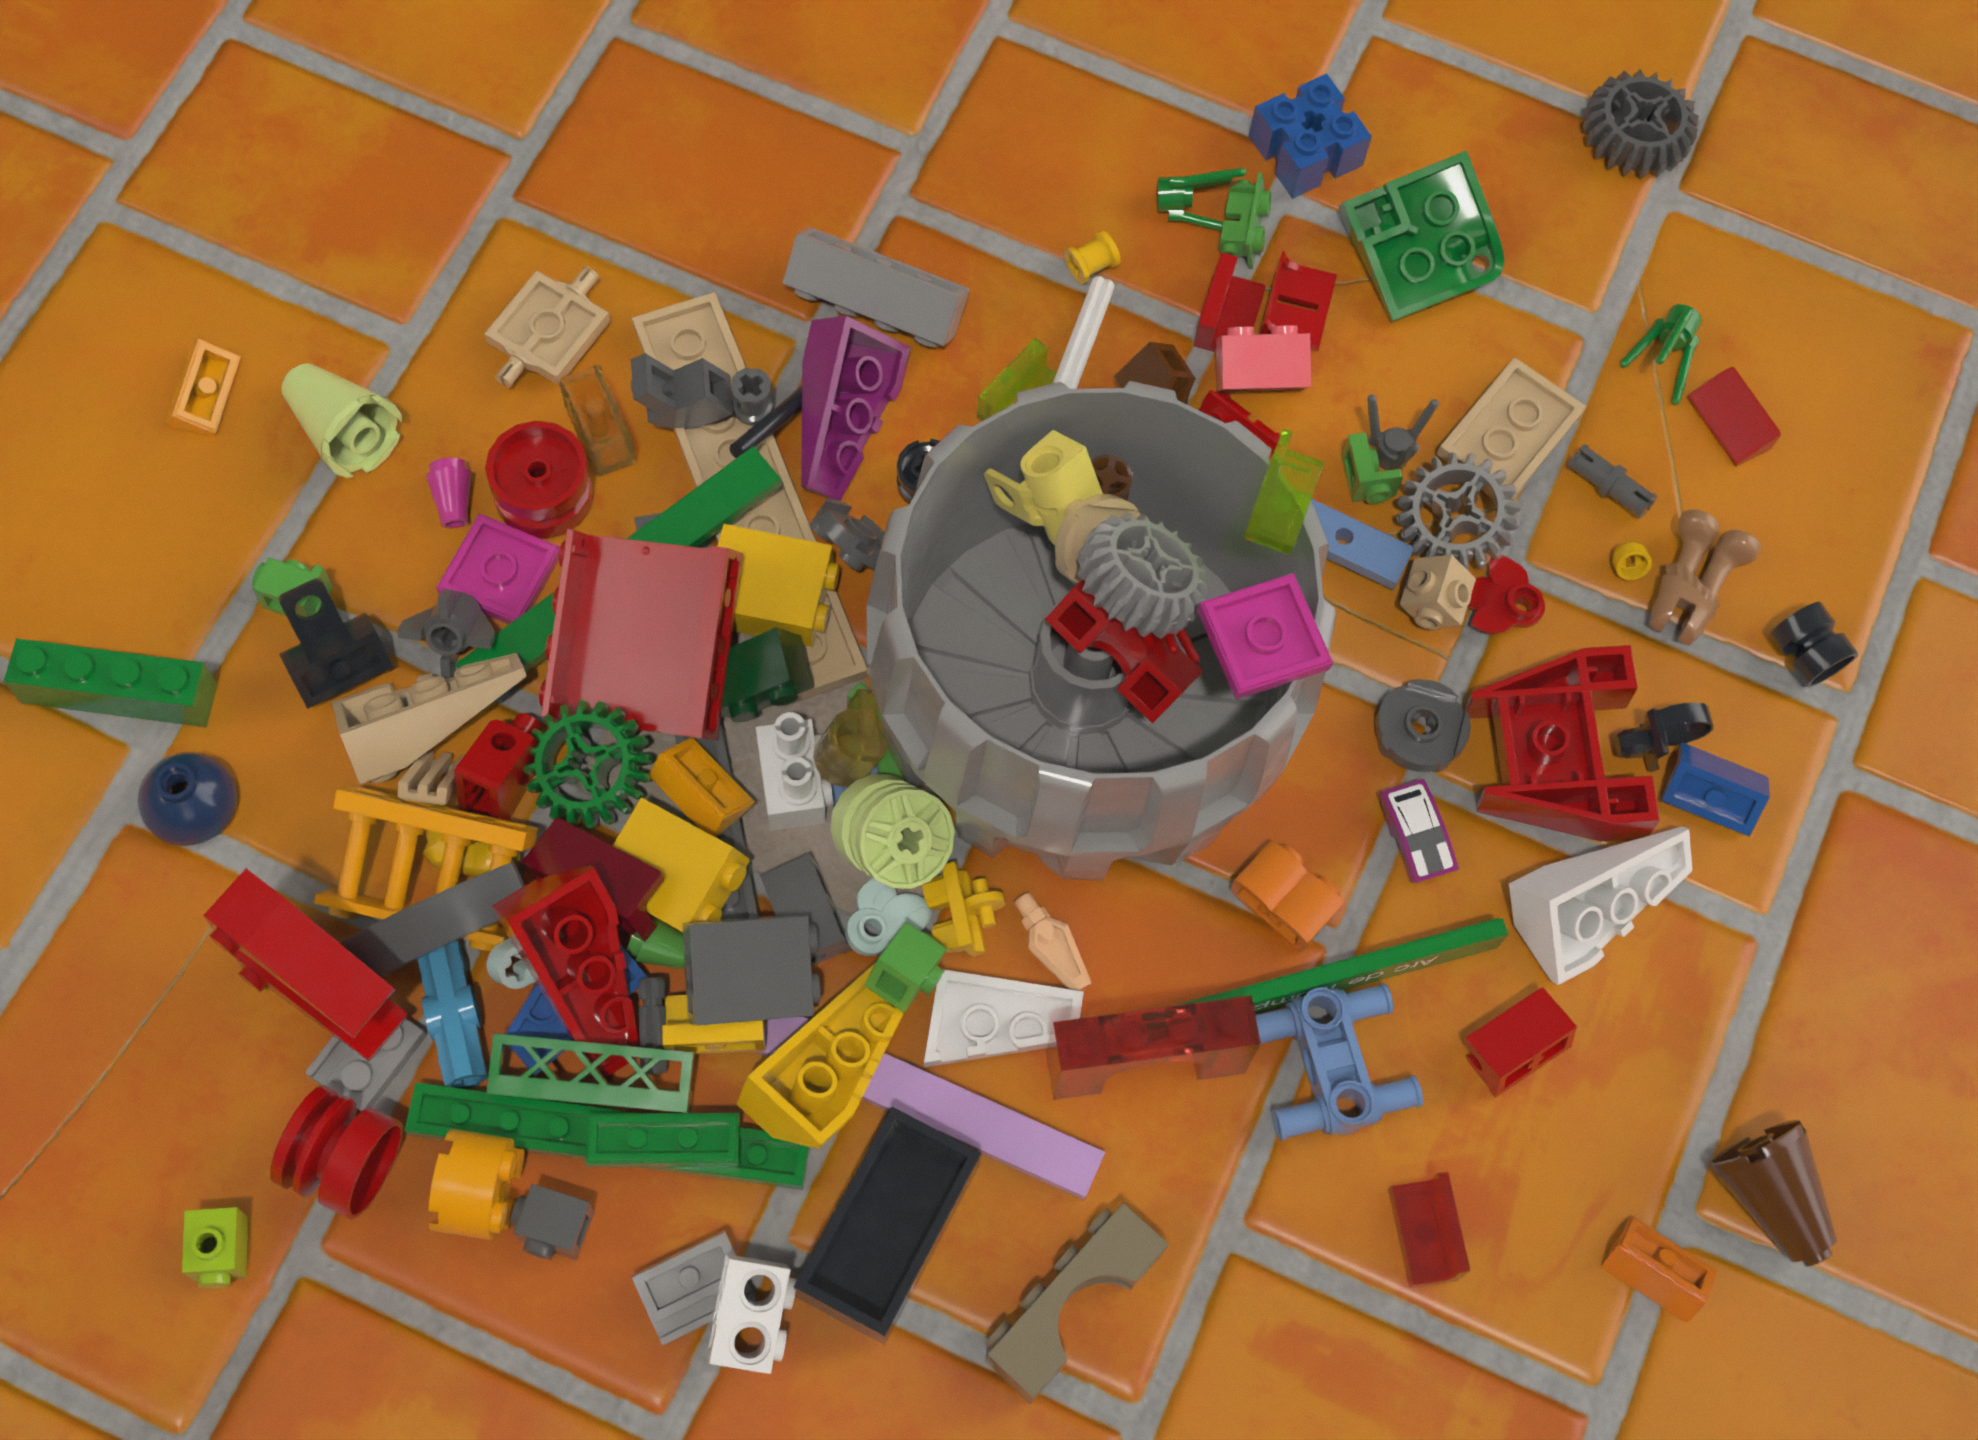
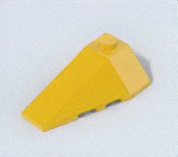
M876 962L747 1076L737 1105L772 1138L820 1149L852 1119L904 1012L864 986Z

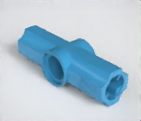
M457 940L419 958L418 964L426 996L422 997L423 1012L430 1037L436 1043L438 1062L444 1085L446 1087L466 1089L477 1086L484 1080H487L488 1072L478 1028H482L478 1004L472 986L468 985L462 949Z

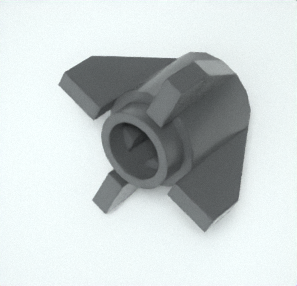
M448 589L442 590L435 606L403 620L398 628V638L421 641L425 635L428 646L434 652L442 655L440 658L441 677L445 679L452 677L454 674L459 652H462L468 646L491 649L495 641V631L481 610L479 603L472 596L464 592Z

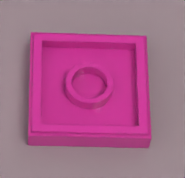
M479 513L436 587L438 595H440L443 589L464 592L472 596L479 603L485 615L510 624L535 605L559 561L560 547Z
M1294 573L1199 603L1197 611L1235 700L1328 671L1333 665L1331 656Z

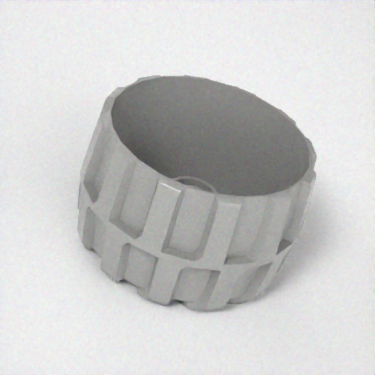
M1129 381L1124 388L1069 389L1064 383L1057 382L1017 392L1013 405L972 427L961 424L957 425L925 455L913 499L909 506L901 507L891 512L883 536L867 601V673L881 716L890 755L905 782L915 787L927 784L954 809L958 838L991 858H994L1007 845L1037 854V857L1058 874L1061 879L1103 881L1112 862L1115 860L1133 857L1147 862L1172 866L1206 849L1226 824L1257 802L1281 776L1308 727L1318 703L1325 672L1235 700L1198 614L1193 622L1190 621L1185 630L1200 657L1197 665L1204 672L1152 724L1117 690L1124 682V673L1118 662L1110 654L1096 647H1089L1080 654L1045 620L1075 584L1057 570L1055 565V545L1048 539L1044 526H1033L1000 508L992 497L983 473L991 468L1019 484L1025 480L1020 466L1022 457L1048 433L1055 430L1086 446L1091 461L1095 457L1104 454L1115 455L1122 458L1130 466L1133 475L1127 501L1136 506L1140 515L1145 514L1150 522L1155 524L1162 520L1165 529L1170 532L1178 530L1177 537L1181 541L1192 543L1191 553L1203 558L1200 568L1209 574L1206 585L1210 591L1206 596V600L1294 573L1329 653L1337 614L1335 608L1323 598L1322 575L1329 543L1315 508L1311 502L1302 501L1297 498L1269 460L1272 449L1238 421L1224 423L1178 401L1174 390ZM1000 486V488L1002 489L1003 493H1004L1011 501H1013V499H1012V497L1009 495V493H1008L1004 488H1002V487ZM1175 635V639L1177 641L1179 648L1186 654L1177 636Z

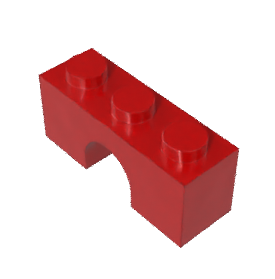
M1081 580L1045 620L1080 654L1089 647H1096L1110 654L1118 662L1124 673V682L1117 690L1153 724L1204 671L1180 648L1177 654H1172L1164 638L1160 639L1152 632L1142 637L1135 627L1125 631L1121 621L1116 618L1108 620L1109 613L1103 607H1093L1094 595L1082 591L1085 581Z

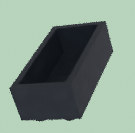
M891 1107L794 1285L795 1297L885 1345L979 1168L982 1153Z

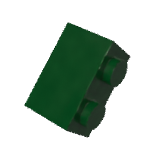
M776 627L730 647L721 716L731 718L733 722L749 721L759 716V710L771 705L782 706L790 704L798 699L799 693L814 688L801 635Z

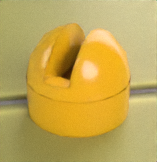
M1637 541L1623 542L1614 549L1612 556L1613 565L1617 574L1622 579H1639L1645 576L1651 569L1652 559L1646 547ZM1631 556L1633 564L1626 565V558Z

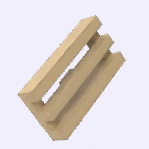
M427 751L412 764L398 783V798L445 805L456 791L453 771L464 755H461L456 763L452 762V753L443 752L437 760H433L434 751ZM442 774H447L439 784V778L442 776ZM437 787V792H430V790H434Z

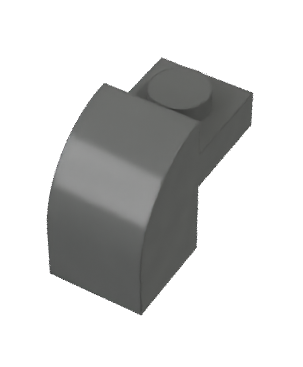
M646 353L631 359V390L633 400L647 407L649 423L664 428L689 429L711 424L733 414L730 375L704 358L675 370Z

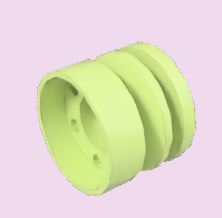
M872 774L856 780L841 793L832 811L830 831L836 850L847 863L891 888L912 889L931 881L944 869L953 851L955 829L948 809L939 798L894 775Z

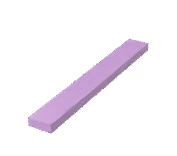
M791 1017L765 1020L766 1051L754 1052L768 1058L806 1025L810 1019ZM884 1053L861 1099L887 1112L890 1111L891 1107H894L982 1153V1155L1082 1200H1085L1105 1154L1100 1149Z

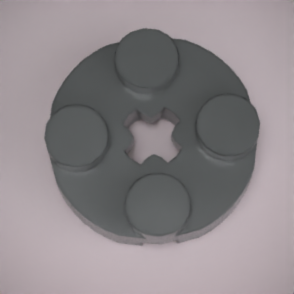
M834 498L826 499L817 511L814 519L810 522L812 530L828 541L832 540L841 548L839 552L840 558L852 568L860 571L864 565H867L875 571L885 532L865 515L860 520L848 515L847 513L852 508L850 505Z
M1424 679L1407 682L1406 686L1399 687L1395 691L1393 689L1388 693L1377 712L1375 732L1379 740V751L1384 757L1392 759L1399 766L1412 771H1443L1461 754L1469 739L1471 723L1468 712L1466 710L1464 713L1462 706L1456 701L1458 696L1441 683ZM1420 716L1428 719V726L1434 728V733L1427 732L1425 735H1421L1411 726V722H1417Z

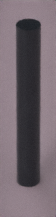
M802 386L730 445L729 450L734 458L739 457L752 446L755 448L802 409Z

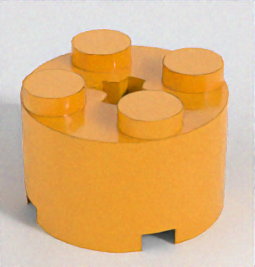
M450 1129L444 1139L453 1142L450 1154L439 1153L433 1174L428 1212L438 1213V1219L429 1222V1229L435 1232L493 1241L497 1234L502 1233L503 1229L509 1230L511 1228L510 1220L516 1201L515 1199H508L512 1178H520L525 1151L521 1148H515L512 1138Z

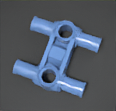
M1385 983L1351 993H1345L1343 989L1339 990L1338 988L1332 990L1325 987L1315 988L1303 997L1289 1000L1285 1004L1284 1009L1254 1016H1245L1246 1033L1252 1047L1291 1036L1294 1040H1297L1314 1095L1312 1102L1283 1109L1278 1108L1272 1111L1275 1131L1280 1141L1318 1130L1328 1135H1350L1357 1132L1361 1127L1377 1124L1379 1120H1382L1383 1114L1423 1105L1421 1086L1415 1075L1377 1086L1370 1082L1353 1028L1354 1021L1383 1014L1388 1015L1394 1011L1393 999ZM1312 1006L1323 1008L1329 1014L1330 1022L1327 1024L1315 1022L1309 1016L1308 1008ZM1340 1098L1352 1100L1358 1108L1359 1116L1356 1118L1344 1116L1339 1112L1336 1101Z

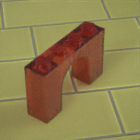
M1252 995L1053 1022L1046 1049L1053 1100L1102 1093L1105 1081L1114 1074L1131 1068L1160 1062L1193 1061L1197 1080L1245 1074L1261 1045Z

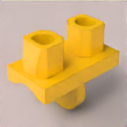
M955 861L947 863L944 869H942L943 875L922 884L924 899L928 908L934 912L950 907L953 920L932 926L933 939L947 948L945 953L965 951L972 957L986 954L981 925L982 928H990L996 925L993 912L1005 906L1004 895L999 891L989 892L985 878L974 880L971 884L968 871L959 870Z

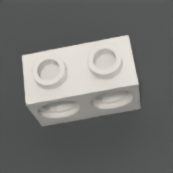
M730 1254L725 1255L706 1354L709 1364L771 1374L773 1361H782L787 1330L779 1329L783 1309H792L796 1292L794 1285L797 1281L795 1278H789L791 1269L786 1264ZM755 1275H765L770 1278L772 1283L770 1294L761 1301L748 1300L744 1294L747 1281ZM746 1327L757 1328L762 1333L759 1347L750 1353L739 1352L734 1347L737 1333Z

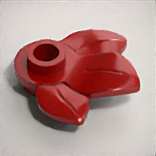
M1503 555L1498 560L1490 558L1488 577L1476 578L1471 593V600L1467 606L1469 609L1476 611L1471 626L1488 634H1502L1513 626L1521 628L1534 626L1541 620L1545 612V602L1542 593L1535 586L1529 584L1526 570L1517 562ZM1515 604L1525 606L1527 611L1518 609Z

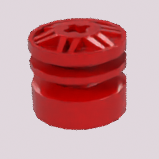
M323 1085L316 1087L304 1098L286 1125L274 1151L270 1167V1180L285 1189L293 1186V1191L302 1197H307L318 1189V1203L352 1220L359 1217L369 1207L389 1175L402 1141L403 1124L399 1120L371 1107L362 1110L356 1116L357 1103L348 1096L339 1098L335 1090Z

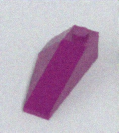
M848 316L812 320L802 360L801 487L826 498H834L840 501L864 458L862 450L871 434L878 433L883 423L880 417L889 401H895L902 388L910 352L909 346Z

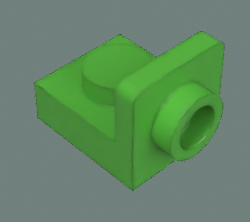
M1366 433L1348 435L1341 458L1352 503L1367 501L1370 504H1378L1396 496L1403 479L1401 470L1395 469L1379 472L1378 455L1375 448H1369Z

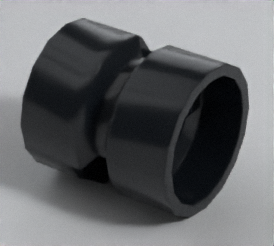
M1821 601L1798 610L1782 621L1770 633V636L1784 656H1794L1793 668L1806 687H1812L1827 680L1848 666L1858 656V652L1846 635L1833 631L1836 622Z

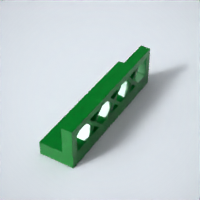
M493 1033L486 1094L688 1113L692 1111L694 1091H691L695 1052ZM505 1045L524 1046L536 1061V1064L523 1075L502 1073ZM535 1048L553 1050L542 1058ZM562 1050L574 1051L587 1068L574 1079L558 1078L547 1063ZM584 1052L603 1055L592 1063ZM619 1055L624 1056L637 1073L623 1084L608 1083L597 1067L610 1056ZM634 1057L650 1058L653 1060L642 1068ZM661 1060L682 1061L679 1089L658 1088L646 1072ZM541 1068L548 1077L532 1075ZM591 1073L598 1082L584 1081L582 1079ZM641 1077L647 1086L632 1084Z

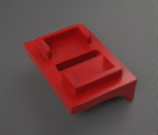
M1282 251L1260 335L1271 334V327L1297 326L1298 334L1310 333V349L1318 351L1337 274L1297 264L1286 256L1285 251ZM1278 299H1281V300H1285V301H1289V302H1293V303H1297V304H1301V305H1305V306L1317 308V311L1310 310V309H1306V308H1302V307H1298V306H1294V305H1290V304H1285V303L1277 302V300H1278Z

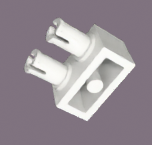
M787 712L781 714L775 724L755 727L769 830L826 823L825 807L833 806L830 778L821 779L818 763L826 762V749L823 734L814 735L812 719L804 720L797 713Z

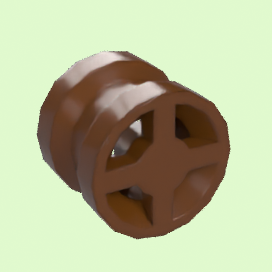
M1104 454L1095 457L1091 463L1100 486L1102 485V493L1115 495L1127 501L1133 475L1130 466L1122 458L1115 455Z

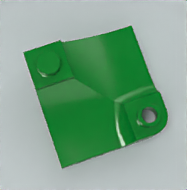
M1467 150L1387 182L1379 188L1344 201L1338 207L1352 244L1357 248L1371 276L1390 323L1487 285L1497 279L1503 270L1504 251ZM1475 257H1481L1485 260L1486 269L1484 272H1478L1473 268L1472 262Z

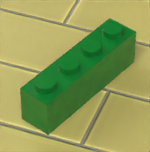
M18 638L15 640L3 681L23 704L206 728L218 685L206 665L202 662Z

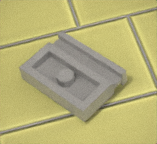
M405 1019L370 1061H367L333 1036L306 1070L305 1074L320 1085L335 1090L339 1098L343 1096L352 1098L357 1103L356 1110L361 1112L369 1107L373 1108L427 1035L424 1030Z
M724 1230L631 1275L662 1346L713 1321L725 1255H736ZM747 1281L744 1288L745 1297L750 1301H754L756 1298Z

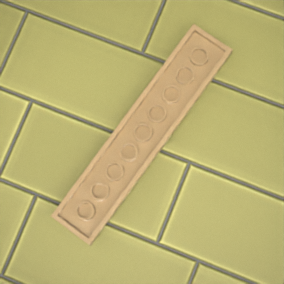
M715 292L632 318L633 328L643 354H648L673 370L704 358L728 373L732 386L733 376L738 371L746 368ZM733 413L728 417L705 426L673 429L695 488L736 459L730 453V445L754 425L742 423ZM772 434L757 446L756 449L780 477L783 485L728 525L816 542ZM722 530L714 535L717 544ZM827 590L824 604L829 605L830 610L825 632L817 631L813 647L804 646L814 688L799 693L798 699L794 702L868 677L866 664L836 590Z

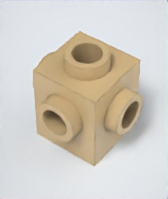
M1453 555L1415 558L1403 590L1400 606L1415 619L1419 626L1425 629L1438 630L1441 627L1461 626L1467 606L1471 600V593L1476 578Z

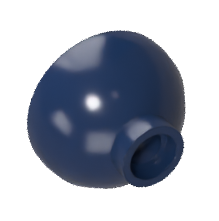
M197 752L176 753L160 760L147 772L138 792V807L146 827L160 840L179 846L196 845L215 837L230 822L237 805V788L229 771L212 757ZM177 783H188L184 791L172 794V789Z

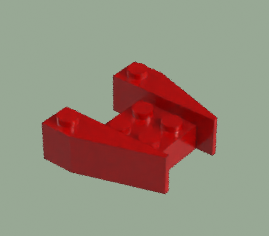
M1631 645L1583 648L1471 692L1464 713L1467 710L1470 719L1493 717L1503 785L1484 787L1476 804L1478 813L1600 842L1634 840L1650 836L1660 821L1653 776L1605 779L1595 718V710L1627 708L1638 689Z
M247 868L243 870L203 915L213 928L209 935L210 939L227 953L234 956L242 967L238 975L246 983L260 993L267 986L279 997L367 1061H370L409 1016L408 1013L388 999L395 991L390 984Z

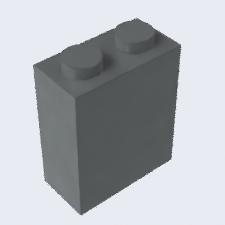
M796 914L682 923L689 1023L697 1026L814 1016L813 1004L820 1002L821 990L818 974H812L810 954L817 953L818 940L816 927L814 924L809 925L808 916Z

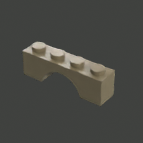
M1124 1203L1114 1214L1106 1208L1087 1229L1093 1236L1081 1250L1074 1245L1071 1246L1054 1266V1269L1060 1274L1047 1288L1038 1283L1021 1302L1020 1306L1026 1312L1013 1326L1005 1320L985 1343L992 1349L987 1354L985 1362L1029 1404L1035 1400L1058 1374L1068 1359L1063 1350L1058 1331L1060 1311L1067 1300L1079 1290L1095 1284H1113L1132 1290L1163 1255L1169 1245Z

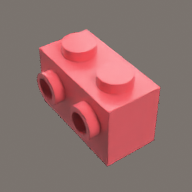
M1297 326L1271 327V334L1254 335V327L1227 328V335L1216 338L1217 391L1295 390L1311 387L1310 333L1298 334Z

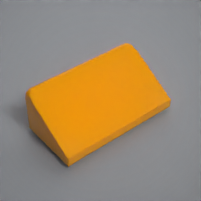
M198 339L187 354L164 425L173 429L214 436L241 356Z
M693 737L660 753L650 771L651 779L699 829L714 837L720 835L755 803Z

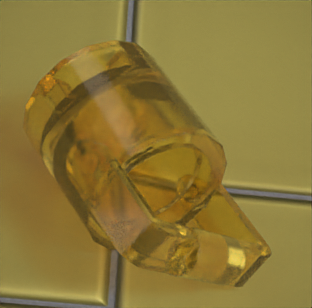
M857 689L847 703V709L835 716L814 747L813 760L815 768L822 778L833 785L849 787L856 780L868 776L887 751L888 741L885 738L883 724L878 718V706L873 690Z

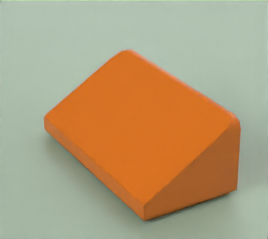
M1632 1215L1625 1222L1602 1264L1604 1270L1685 1322L1690 1321L1706 1303L1718 1272Z

